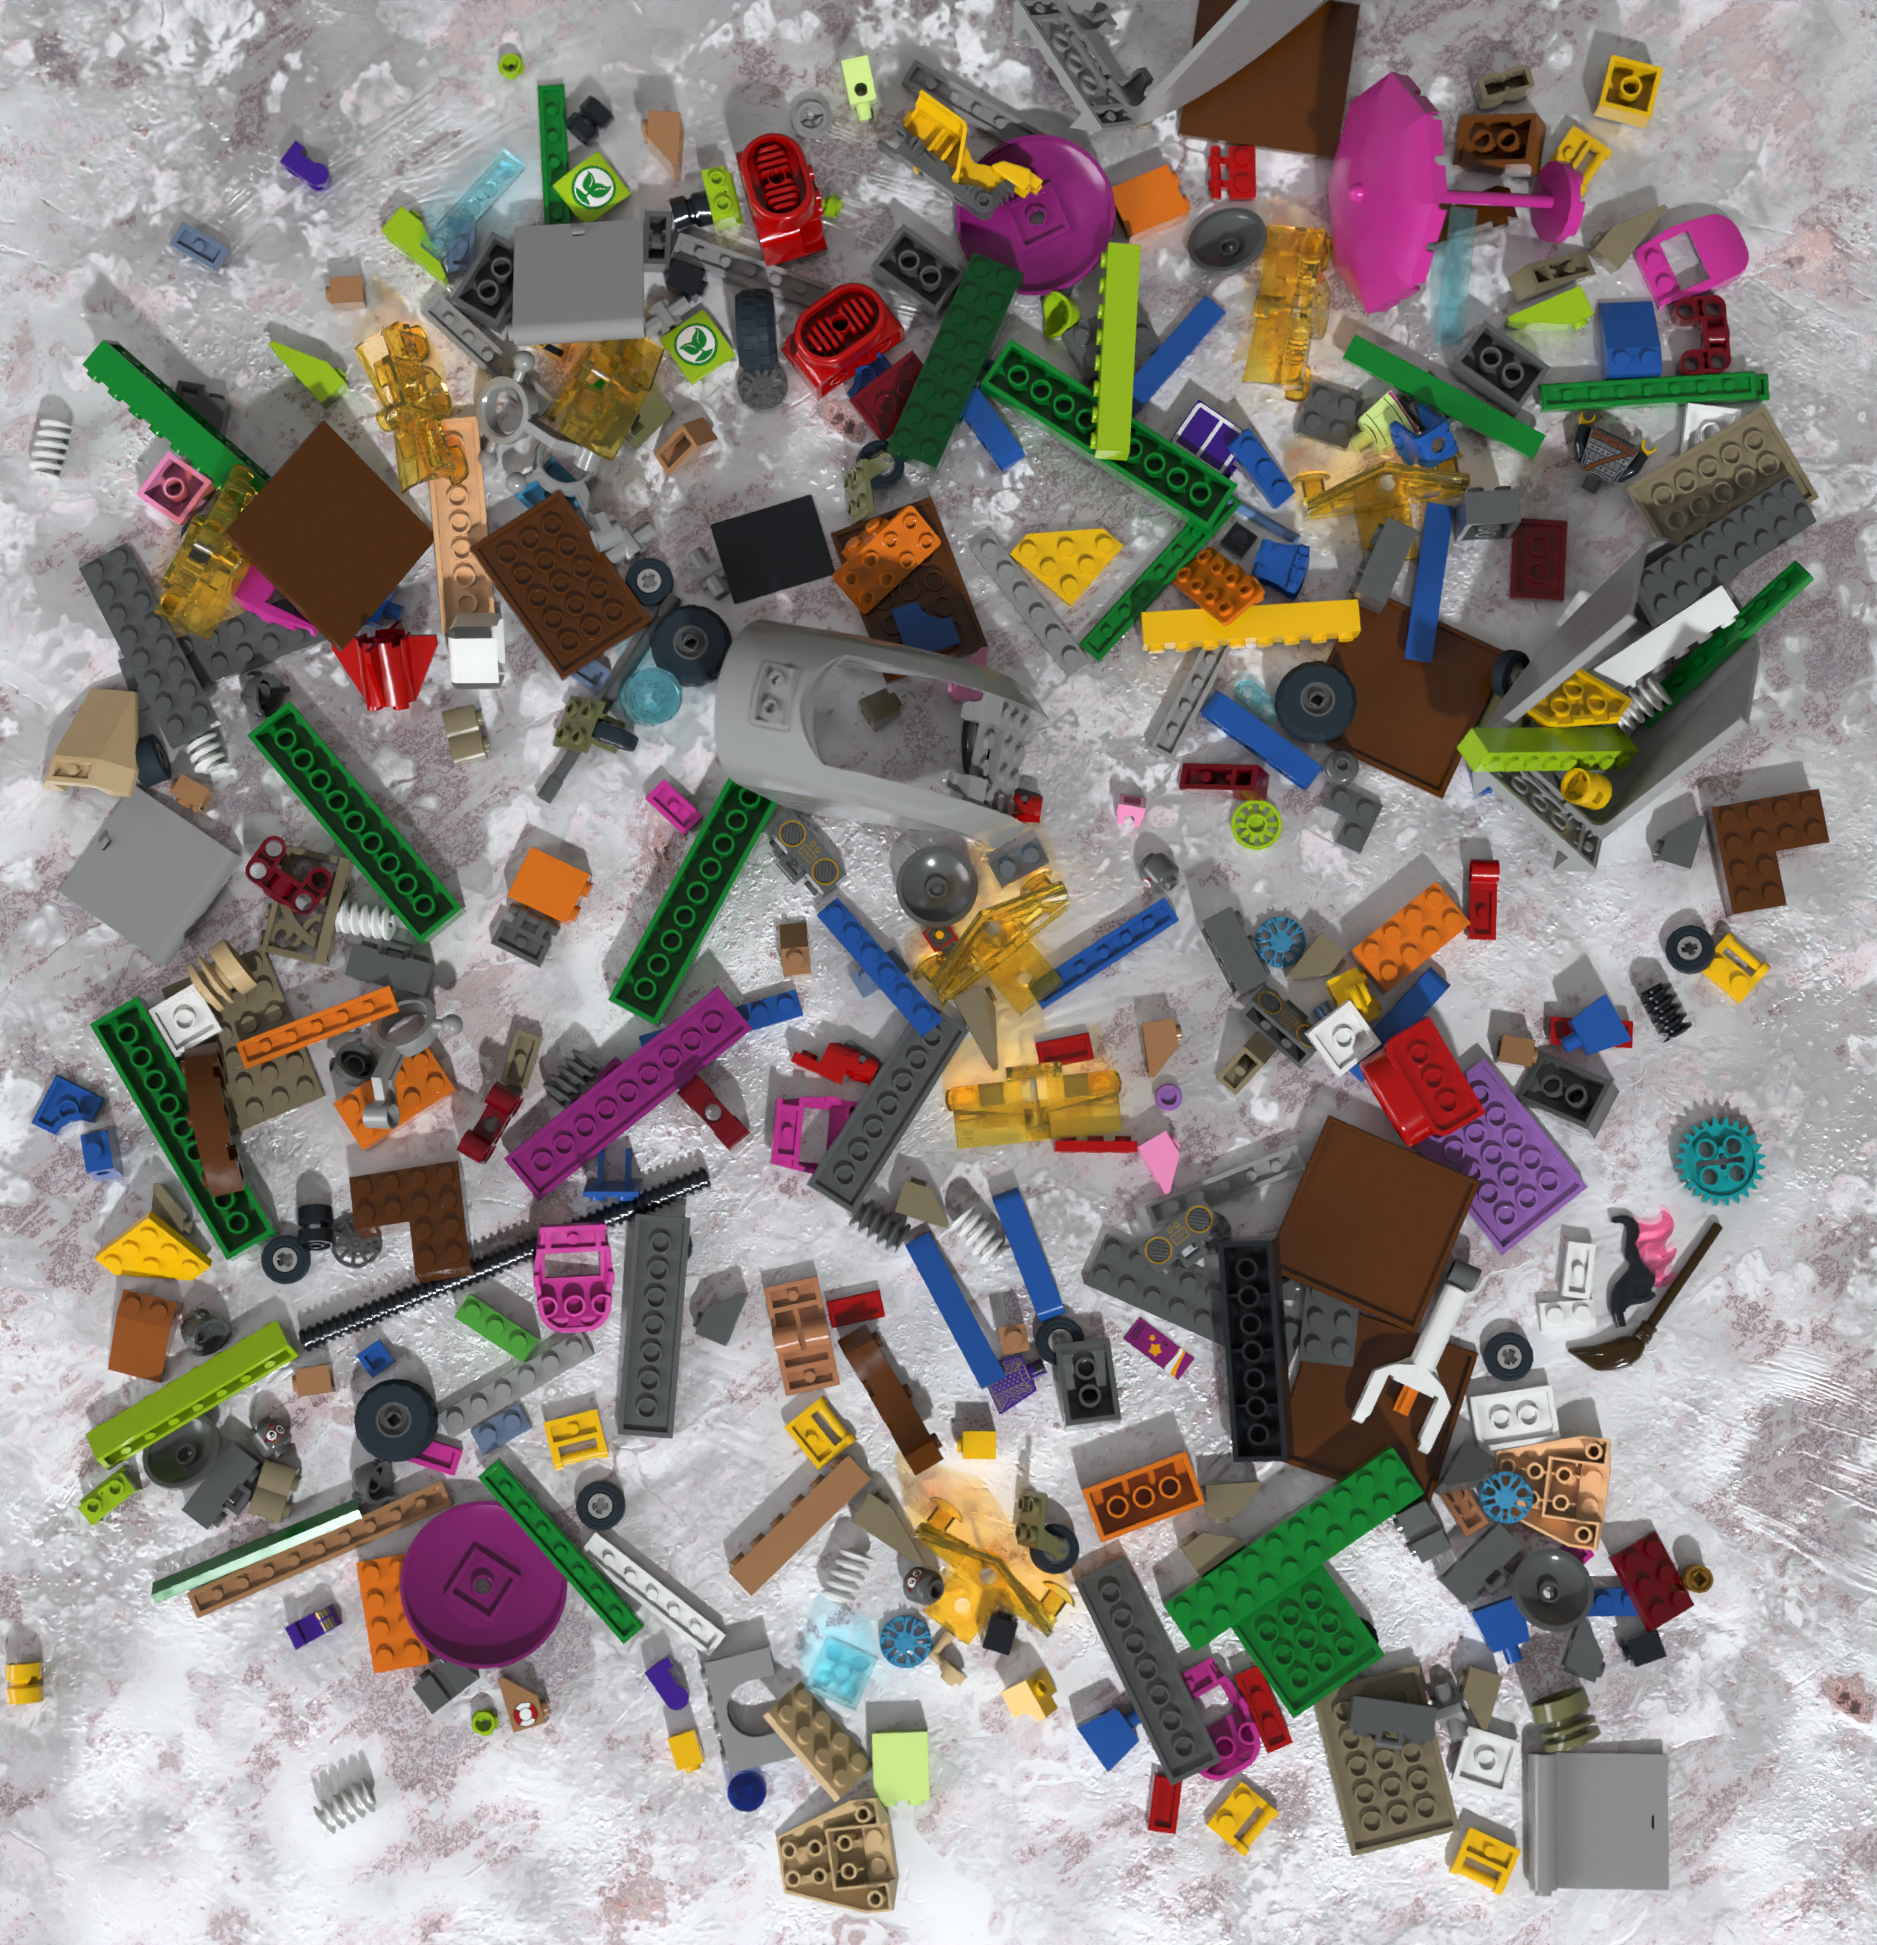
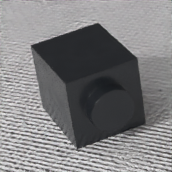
M677 259L665 282L667 291L678 296L683 294L687 300L697 303L700 296H705L709 287L706 272Z
M999 1610L997 1615L991 1613L982 1648L1009 1656L1018 1626V1621L1013 1620V1614Z
M1657 1629L1649 1632L1644 1630L1621 1638L1623 1646L1620 1647L1622 1657L1626 1663L1630 1662V1665L1634 1667L1667 1657Z

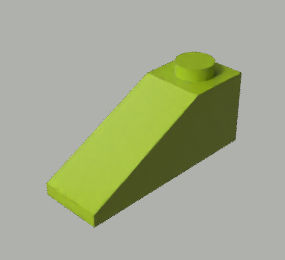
M401 206L381 229L384 238L447 287L449 281L421 222L423 218L413 209L407 211Z
M1580 285L1508 316L1503 325L1505 329L1560 332L1574 329V331H1579L1589 325V321L1594 313Z
M274 341L268 344L325 410L350 389L345 382L348 377L338 366L333 369L328 362Z

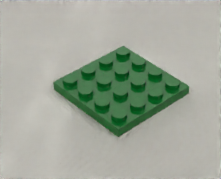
M1323 1565L1314 1569L1231 1627L1293 1719L1385 1656Z

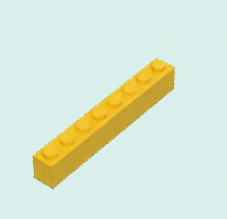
M1358 599L1252 605L1228 626L1220 624L1203 609L1141 612L1139 618L1142 650H1149L1151 654L1163 653L1165 649L1176 648L1177 652L1191 651L1192 647H1203V650L1219 649V646L1230 645L1232 649L1244 648L1246 644L1256 643L1257 647H1269L1273 645V642H1284V645L1300 644V641L1311 640L1312 644L1325 643L1327 639H1338V642H1350L1355 637H1358L1361 632Z

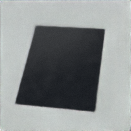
M812 495L803 496L710 525L734 604L833 575L835 572Z

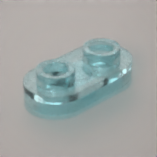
M1244 680L1236 685L1233 698L1238 705L1268 727L1273 726L1278 721L1277 714L1275 713V701L1257 683L1251 680ZM1244 689L1252 691L1250 698H1246L1243 695ZM1270 708L1272 715H1263L1262 709Z

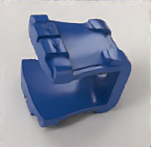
M1422 403L1417 406V410L1425 430L1418 435L1398 421H1393L1389 428L1392 433L1390 435L1392 442L1396 445L1394 448L1398 456L1402 457L1403 463L1408 466L1419 465L1424 470H1430L1455 455L1459 448L1449 430L1450 424L1447 418L1435 415L1431 412L1428 405Z
M1263 539L1260 549H1258L1254 561L1255 566L1252 569L1251 575L1258 580L1260 585L1276 590L1287 599L1295 601L1302 589L1308 571L1310 546L1282 544Z

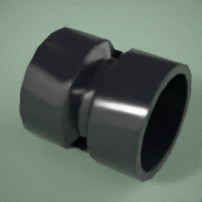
M589 95L580 105V112H574L564 123L570 133L587 147H591L600 137V130L605 131L615 120L612 113L600 101ZM587 120L592 126L590 127L584 121Z
M706 190L691 193L688 199L684 195L669 199L677 233L692 230L693 225H697L699 228L714 225Z
M307 1204L299 1207L297 1218L301 1229L298 1230V1248L305 1251H325L333 1248L334 1230L330 1228L334 1223L333 1207L325 1204Z

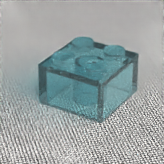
M827 1634L804 1689L856 1711L878 1656Z

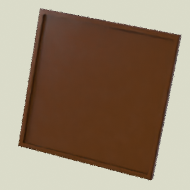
M1199 0L1192 49L1238 0ZM1328 0L1306 20L1248 65L1208 92L1183 105L1178 137L1234 146H1255V149L1334 161L1341 135L1360 4Z
M325 420L319 422L222 533L338 651L345 649L434 542V533Z
M1388 598L1380 614L1359 606L1361 632L1358 637H1355L1350 642H1338L1337 639L1326 662L1337 666L1350 677L1349 679L1356 690V712L1351 724L1340 736L1321 744L1335 751L1347 750L1356 756L1358 762L1442 800L1462 758L1457 746L1471 728H1476L1493 691L1491 675L1494 664L1504 651L1438 620L1431 663L1404 659L1411 607L1391 598Z
M1328 1115L1276 1234L1279 1235L1282 1276L1416 1334L1481 1181Z
M1359 1313L1353 1367L1300 1362L1290 1393L1294 1456L1284 1463L1338 1480L1387 1445H1391L1423 1490L1430 1504L1478 1353L1447 1343L1436 1370L1451 1407L1428 1454H1425L1416 1449L1418 1435L1436 1396L1432 1398L1418 1392L1408 1416H1405L1393 1410L1404 1384L1390 1378L1391 1375H1388L1371 1414L1365 1418L1362 1424L1351 1419L1372 1369L1411 1357L1421 1335L1420 1333L1414 1334L1396 1325Z

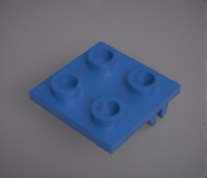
M605 1148L598 1153L597 1178H588L583 1190V1197H590L592 1201H603L607 1197H618L620 1201L634 1200V1197H639L643 1178H632V1148H626L625 1181H605Z

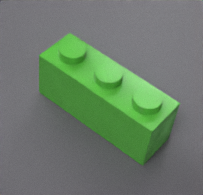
M468 1294L454 1318L521 1362L528 1361L541 1341L540 1337L474 1294Z

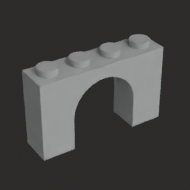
M770 1645L705 1661V1668L701 1669V1676L704 1686L709 1685L711 1696H707L710 1712H716L718 1723L714 1724L717 1740L722 1739L725 1750L720 1751L724 1768L729 1767L730 1773L796 1757L775 1730L761 1734L747 1733L736 1726L729 1713L730 1696L739 1685L776 1674L777 1671Z

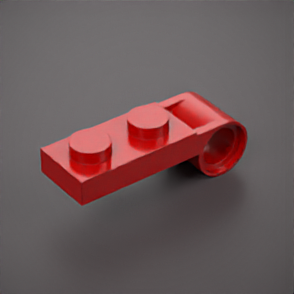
M1470 860L1468 920L1471 924L1467 926V940H1496L1497 884L1500 876L1499 860Z

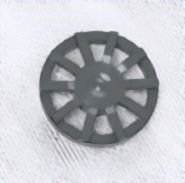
M778 365L772 367L776 371L768 376L769 369L764 370L763 374H760V371H755L756 377L747 373L746 369L742 370L738 378V392L742 401L748 407L758 411H768L776 408L783 402L788 391V381L784 371ZM780 374L783 381L773 382L772 380ZM744 376L750 379L752 383L742 384ZM774 386H783L782 393L776 391ZM742 388H752L753 390L744 396ZM771 393L779 397L774 403H772L769 396ZM754 394L757 395L755 404L748 400ZM761 397H766L768 405H760Z
M353 1218L342 1221L334 1230V1246L331 1248V1251L341 1265L351 1269L365 1268L379 1257L383 1246L382 1235L360 1238L356 1232L351 1230L349 1225L353 1224L354 1221ZM344 1227H346L349 1233L348 1236L340 1233ZM337 1237L345 1240L344 1243L335 1244ZM378 1240L377 1248L368 1245V1242ZM346 1247L347 1249L339 1256L336 1249ZM366 1250L374 1253L369 1259H367L364 1253ZM349 1253L352 1254L351 1263L343 1260ZM356 1255H361L364 1262L355 1263Z

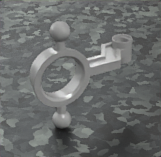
M519 351L513 360L516 368L513 377L499 376L489 380L478 395L476 403L477 422L482 433L489 439L486 448L482 449L478 454V462L484 470L494 468L498 462V457L495 453L498 444H512L531 435L551 449L573 454L575 456L573 464L589 472H595L605 445L591 437L584 436L582 439L561 434L538 419L539 404L537 397L523 380L526 372L534 368L535 358L529 351ZM506 387H511L518 393L523 406L521 422L518 428L510 434L504 433L499 428L495 417L497 398Z
M573 430L557 431L579 439L584 437L583 434ZM619 438L609 449H604L603 454H620L625 448L621 443L624 438ZM539 442L532 456V471L525 474L513 472L507 476L506 487L515 494L523 492L527 484L537 481L543 489L551 494L560 490L565 497L574 496L589 525L591 539L599 553L625 543V537L618 521L613 520L609 522L605 512L596 507L588 490L597 478L599 464L595 472L587 471L577 481H558L552 478L544 469L542 456L548 446Z
M412 994L396 998L401 1012L350 1030L354 1034H360L366 1029H370L375 1043L384 1049L371 1077L375 1102L368 1103L363 1110V1122L367 1128L394 1129L397 1127L400 1112L394 1081L405 1057L416 1055L429 1047L435 1040L439 1030H443L449 1036L458 1035L463 1029V1021L458 1015L449 1014L443 1019H437L433 1003L425 996ZM413 1014L427 1015L425 1024L413 1036L401 1041L386 1039L389 1030L401 1019Z

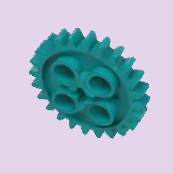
M1714 1117L1711 1118L1710 1126L1705 1120L1700 1121L1701 1129L1694 1125L1690 1127L1693 1135L1687 1133L1682 1135L1687 1141L1686 1144H1677L1683 1150V1153L1674 1156L1682 1160V1164L1674 1166L1675 1169L1683 1170V1174L1677 1178L1678 1180L1686 1179L1688 1181L1683 1187L1684 1190L1694 1189L1691 1197L1694 1198L1702 1194L1701 1203H1706L1709 1198H1711L1712 1206H1717L1720 1199L1723 1206H1729L1730 1198L1734 1203H1739V1194L1744 1198H1748L1747 1188L1751 1190L1757 1189L1753 1180L1763 1179L1757 1173V1170L1765 1169L1766 1166L1758 1164V1160L1765 1158V1155L1757 1154L1756 1151L1762 1147V1144L1754 1145L1752 1141L1757 1135L1747 1136L1748 1126L1738 1129V1120L1733 1121L1729 1125L1728 1118L1724 1117L1719 1124L1717 1118ZM1729 1139L1737 1143V1150L1734 1154L1726 1150V1142ZM1702 1142L1710 1147V1154L1707 1157L1701 1156L1698 1151L1699 1145ZM1740 1156L1744 1158L1742 1162L1727 1163L1721 1165V1167L1720 1165L1696 1166L1697 1162L1715 1160L1719 1157L1720 1159ZM1733 1166L1738 1167L1741 1171V1177L1738 1181H1734L1730 1177V1169ZM1706 1169L1714 1174V1181L1710 1185L1706 1184L1702 1178V1174Z

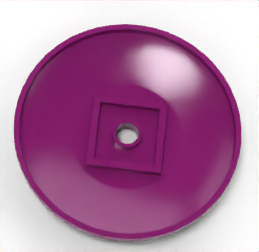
M1027 135L1006 141L985 154L977 164L992 167L995 163L1007 161L1029 168L1033 174L1043 181L1041 184L1043 187L1037 195L1029 192L1025 198H1022L1015 192L1012 199L1007 195L1009 202L1006 203L1004 201L1002 208L999 205L993 217L988 220L978 219L957 204L956 228L961 248L969 262L973 253H977L1023 272L1024 284L1019 293L1021 296H1045L1050 291L1061 292L1084 279L1100 262L1101 252H1106L1115 226L1116 208L1113 190L1098 162L1087 151L1071 141L1051 135ZM1035 212H1043L1045 215L1044 221L1040 225H1033L1031 223V216Z
M476 1501L464 1503L437 1515L414 1538L404 1558L400 1575L401 1604L408 1624L414 1634L425 1647L438 1657L454 1665L480 1670L505 1667L526 1658L536 1651L556 1628L563 1613L567 1596V1579L500 1502ZM479 1579L487 1580L490 1584L489 1592L486 1594L478 1593L475 1589V1582Z

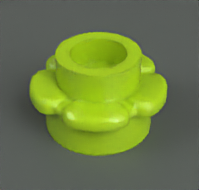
M513 53L505 54L498 64L499 73L509 80L521 76L524 72L522 58ZM514 65V68L510 69L509 66Z
M832 193L831 196L826 195L823 199L822 208L825 218L831 217L836 219L842 209L843 199L837 197V193Z
M491 1709L477 1710L472 1716L473 1722L471 1727L475 1733H479L482 1736L491 1735L493 1730L498 1727V1718L495 1717V1712ZM484 1719L487 1720L486 1725L482 1723Z

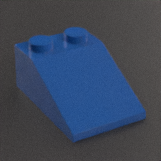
M1653 301L1599 303L1603 380L1660 377L1663 373L1661 344Z

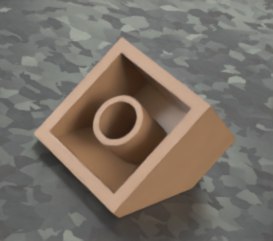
M648 110V119H643L642 125L645 144H649L651 154L676 181H681L684 125L681 112Z

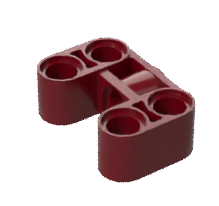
M1718 295L1690 296L1678 300L1670 312L1671 322L1675 326L1682 328L1697 327V330H1700L1701 349H1691L1684 352L1675 365L1676 374L1682 376L1724 373L1731 364L1730 330L1727 323L1725 301ZM1707 305L1713 306L1717 314H1709L1705 307ZM1679 308L1688 309L1690 317L1682 316L1679 313ZM1711 358L1720 359L1722 367L1713 366ZM1684 360L1693 361L1696 368L1694 370L1686 368Z
M278 836L267 837L246 866L245 875L247 879L263 890L270 898L286 906L300 916L309 915L314 911L331 886L332 876L330 872L325 868L317 867L309 872L301 884L277 867L286 853L285 841ZM270 842L279 843L282 848L281 853L277 856L269 855L266 851L267 844ZM255 864L263 865L266 874L264 877L256 879L251 876L250 868ZM314 874H324L327 878V884L322 888L315 887L311 881ZM303 895L310 898L311 907L309 909L300 910L296 906V899L299 896Z
M698 1075L693 1077L677 1092L684 1102L715 1132V1136L731 1153L752 1135L735 1115H732L718 1100L715 1093ZM713 1105L719 1106L721 1116L717 1120H709L706 1115L707 1109Z
M497 1081L485 1099L487 1106L473 1130L468 1129L456 1150L477 1163L485 1165L493 1154L496 1144L510 1120L520 1108L524 1096ZM490 1117H496L499 1121L498 1128L493 1132H489L485 1125Z

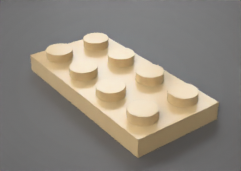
M801 1681L763 1715L764 1719L835 1802L845 1795L873 1767Z

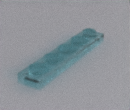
M505 149L421 241L420 246L441 263L525 171L526 166Z
M1450 207L1435 343L1460 346L1463 344L1478 209Z

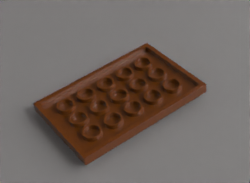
M560 490L470 547V551L561 681L569 678L652 623L649 615L603 551L599 553L596 550L589 530Z
M930 496L908 504L918 511L940 538L941 543L868 613L863 614L859 611L868 637L903 645L891 610L917 601L921 609L932 617L940 619L952 617L961 644L937 653L959 659L977 652L981 647L988 648L932 497ZM905 506L830 533L841 565L847 561L841 553L846 548V543L851 538L859 536L865 530V526L870 520L881 516L890 521ZM882 673L886 685L910 677Z

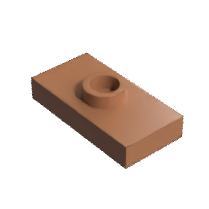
M1469 1489L1438 1495L1465 1538L1490 1524Z

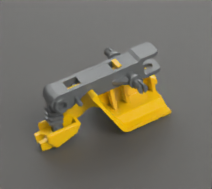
M922 89L915 104L916 109H910L903 118V127L895 121L890 124L891 130L903 139L899 147L894 149L881 139L877 141V148L893 161L904 164L981 220L992 218L999 205L1002 208L1004 201L1008 203L1009 197L1007 195L1012 199L1015 192L1022 198H1025L1029 192L1037 195L1043 187L1041 185L1043 181L1033 174L1029 168L1007 161H1000L993 164L992 167L975 163L970 156L967 146L968 131L966 122Z

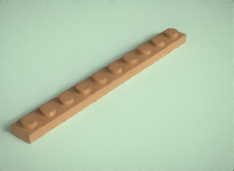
M441 1480L366 1513L357 1521L262 1559L187 1593L198 1619L453 1506V1502L444 1481Z

